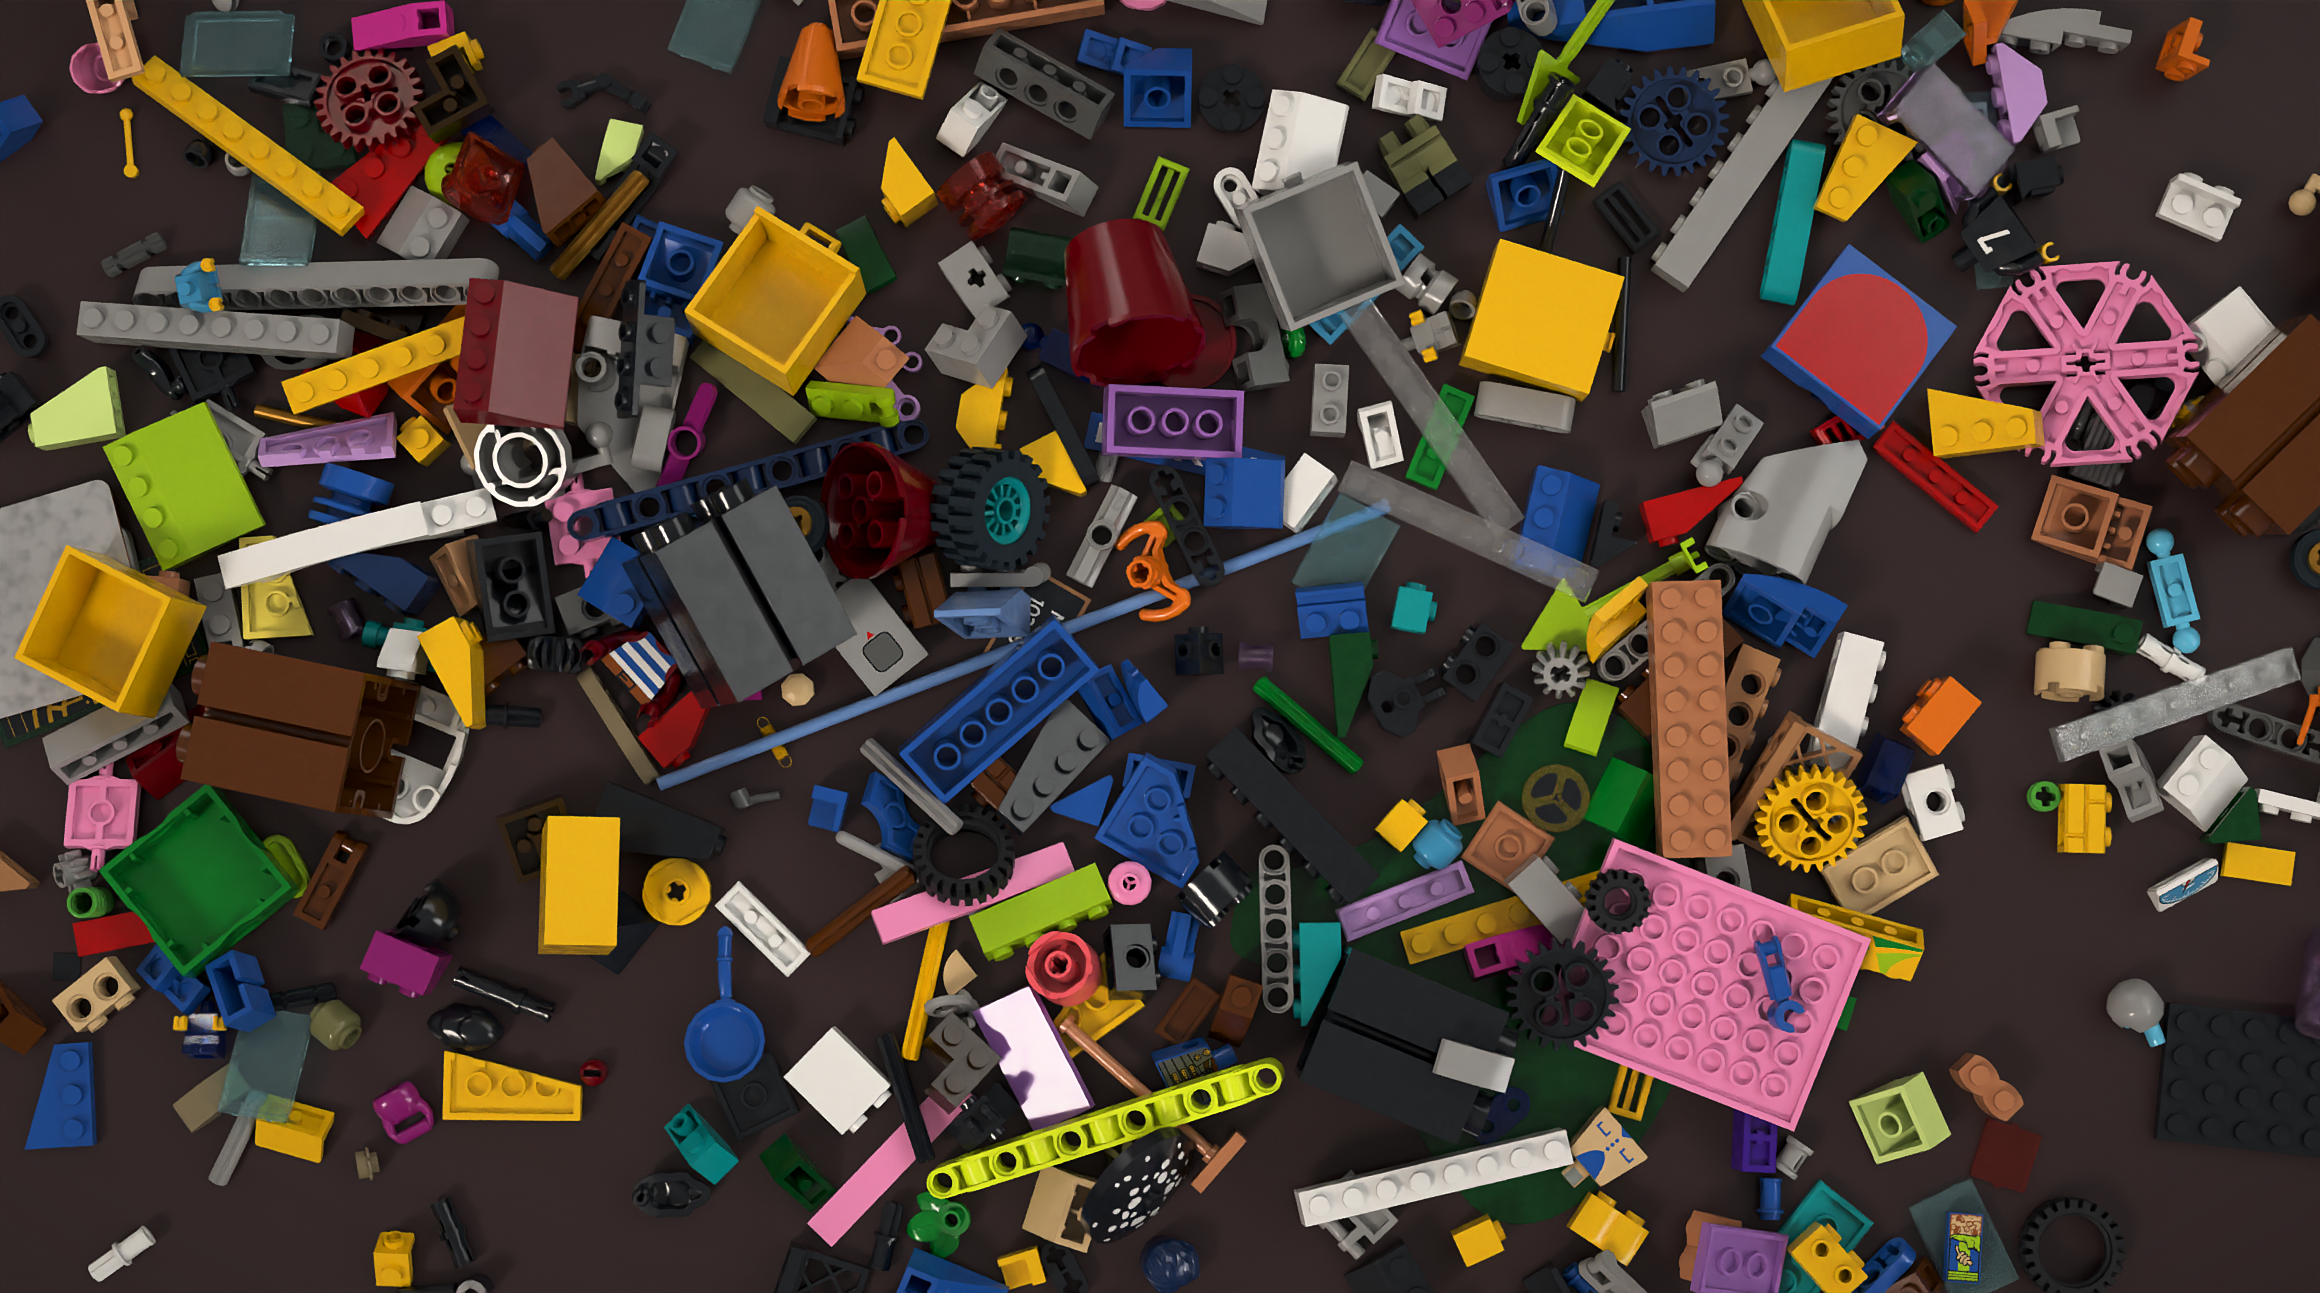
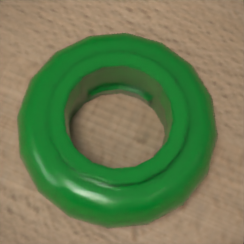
M1303 327L1293 331L1281 329V342L1284 354L1292 359L1303 355L1306 347V336Z

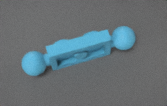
M2156 528L2148 534L2146 545L2152 553L2157 555L2158 560L2146 562L2162 624L2164 628L2175 625L2176 631L2172 638L2174 647L2180 650L2181 653H2192L2199 647L2201 639L2199 633L2190 627L2189 622L2200 619L2185 559L2183 553L2171 556L2170 551L2174 546L2172 533L2164 528Z

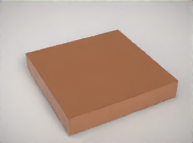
M1497 801L1460 858L1513 892L1504 880L1534 853L1542 859L1555 838L1500 801Z

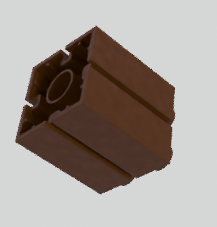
M2312 314L2281 321L2164 438V441L2175 450L2164 460L2165 465L2177 478L2193 490L2199 485L2207 490L2213 484L2217 488L2216 491L2224 498L2214 508V512L2231 530L2242 538H2245L2248 534L2256 539L2262 534L2290 535L2320 506V322Z
M211 641L208 655H202L197 660L192 672V690L195 695L199 696L197 704L205 706V712L202 717L194 716L193 723H187L178 736L176 756L178 761L183 764L180 779L331 812L393 818L406 758L391 755V748L393 744L409 745L422 685Z

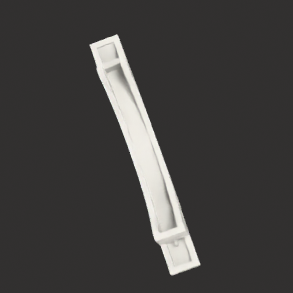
M486 488L423 503L418 501L353 517L218 555L217 557L225 589L227 590L257 582L273 581L281 576L315 564L368 550L414 541L463 536L465 529L497 522L490 492Z

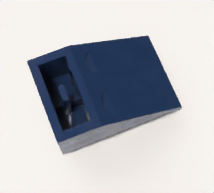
M356 553L332 559L326 563L342 575L345 574L350 578L353 575L357 577L354 583L371 595L373 593L378 597L380 595L384 596L385 599L382 602L394 612L405 616L409 613L420 616L442 585L439 579L416 563L399 557Z

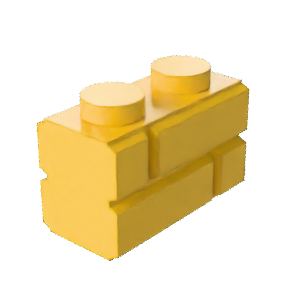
M2058 784L2061 800L2058 805L2057 852L2105 853V847L2110 846L2112 838L2111 828L2106 826V813L2111 811L2112 796L2110 792H2106V785Z

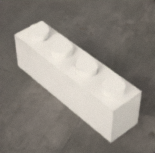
M1845 631L1838 633L1814 727L1854 748L1857 747L1859 736L1864 737L1867 731L1869 717H1866L1865 713L1868 703L1872 704L1877 694L1878 685L1874 684L1876 672L1882 670L1886 660V652L1882 651L1884 642ZM1813 735L1810 737L1806 753L1821 749L1819 739ZM1824 742L1825 748L1831 747V745ZM1842 751L1827 755L1831 769L1845 766L1850 758V755ZM1823 756L1804 761L1809 766L1816 764L1820 769L1824 770L1826 768Z

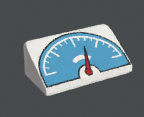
M2203 858L2148 888L2147 893L2157 911L2162 912L2215 883L2218 879V862L2213 858Z

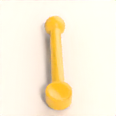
M124 108L119 114L124 122L127 156L124 174L129 178H136L139 170L134 165L130 120L133 118V112L129 108Z

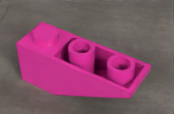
M445 0L410 3L351 18L353 45L356 52H364L366 49L375 51L380 48L386 50L429 46L455 35L453 10Z
M1543 924L1465 945L1462 951L1472 982L1519 969L1520 967L1516 964L1515 960L1518 959L1526 963L1528 957L1525 950L1528 949L1534 954L1538 953L1537 942L1539 941L1546 949L1550 948V940L1554 938L1553 935Z

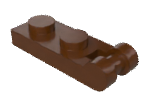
M340 829L332 837L293 913L294 916L321 930L327 929L370 847L369 844L361 840L356 842L348 838L349 834ZM341 850L350 854L346 863L337 859Z

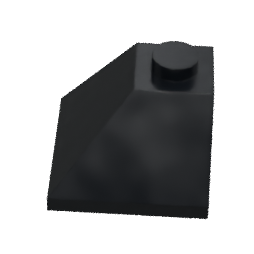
M618 887L617 946L609 955L587 956L619 975L661 922L654 919L646 908Z

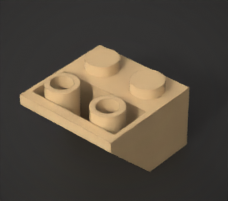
M1057 1166L1040 1170L1022 1229L1053 1243L1087 1253L1091 1237L1081 1226V1212L1089 1192L1098 1179Z

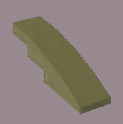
M704 340L689 357L795 445L817 420L814 415L780 387Z

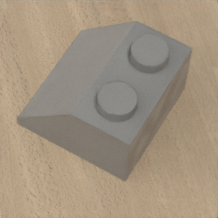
M411 185L376 243L404 260L447 259L470 220L453 207Z

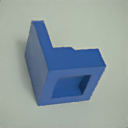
M814 785L811 797L814 800L808 824L837 833L842 831L851 793Z

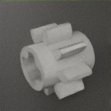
M77 849L58 855L60 862L54 864L53 876L60 888L68 887L69 893L77 888L92 887L90 880L96 878L97 872L89 870L91 864V856L89 854L82 856L81 850Z

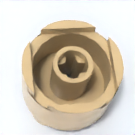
M2055 641L2049 643V648H2040L2036 652L2034 695L2042 693L2041 698L2063 702H2079V698L2083 697V695H2090L2089 701H2098L2104 698L2106 671L2104 647L2086 645L2083 646V649L2070 648L2071 644L2068 642Z

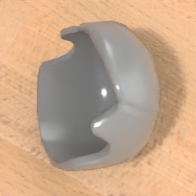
M2133 978L2119 982L2108 994L2106 1010L2119 1027H2129L2141 1033L2158 1024L2164 1015V1002L2150 983Z

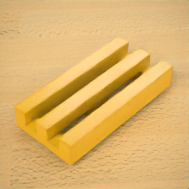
M1620 1064L1607 1110L1617 1115L1641 1121L1653 1077L1645 1074L1635 1112L1629 1111L1640 1073L1632 1069L1622 1107L1618 1108V1100L1628 1067Z

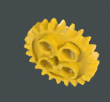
M1813 764L1810 773H1806L1803 766L1799 765L1798 775L1795 776L1789 770H1786L1787 780L1782 782L1776 777L1773 778L1776 788L1774 790L1764 788L1763 790L1768 799L1757 800L1759 808L1763 811L1754 813L1756 821L1759 822L1754 828L1757 835H1761L1758 838L1761 846L1766 847L1765 850L1770 858L1776 856L1780 866L1788 861L1792 871L1797 868L1799 863L1802 865L1805 873H1808L1811 864H1815L1819 872L1822 871L1823 862L1828 861L1830 865L1835 867L1836 861L1834 857L1839 855L1847 859L1848 856L1845 849L1847 847L1851 849L1858 848L1853 838L1864 837L1863 831L1858 827L1868 823L1865 816L1862 815L1867 811L1864 802H1860L1863 799L1861 792L1855 790L1856 785L1852 779L1846 781L1842 771L1834 775L1830 766H1827L1820 773L1818 766ZM1820 792L1819 796L1814 800H1806L1809 794ZM1796 798L1813 819H1817L1821 828L1830 835V838H1824L1816 826L1808 818H1804L1801 810L1791 802V799ZM1793 814L1790 820L1780 822L1784 815ZM1841 815V818L1835 823H1828L1831 817ZM1815 837L1811 843L1801 844L1804 839Z

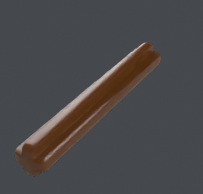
M903 866L806 941L808 952L813 957L822 955L872 916V910L886 906L915 884L917 881L915 872L909 866Z

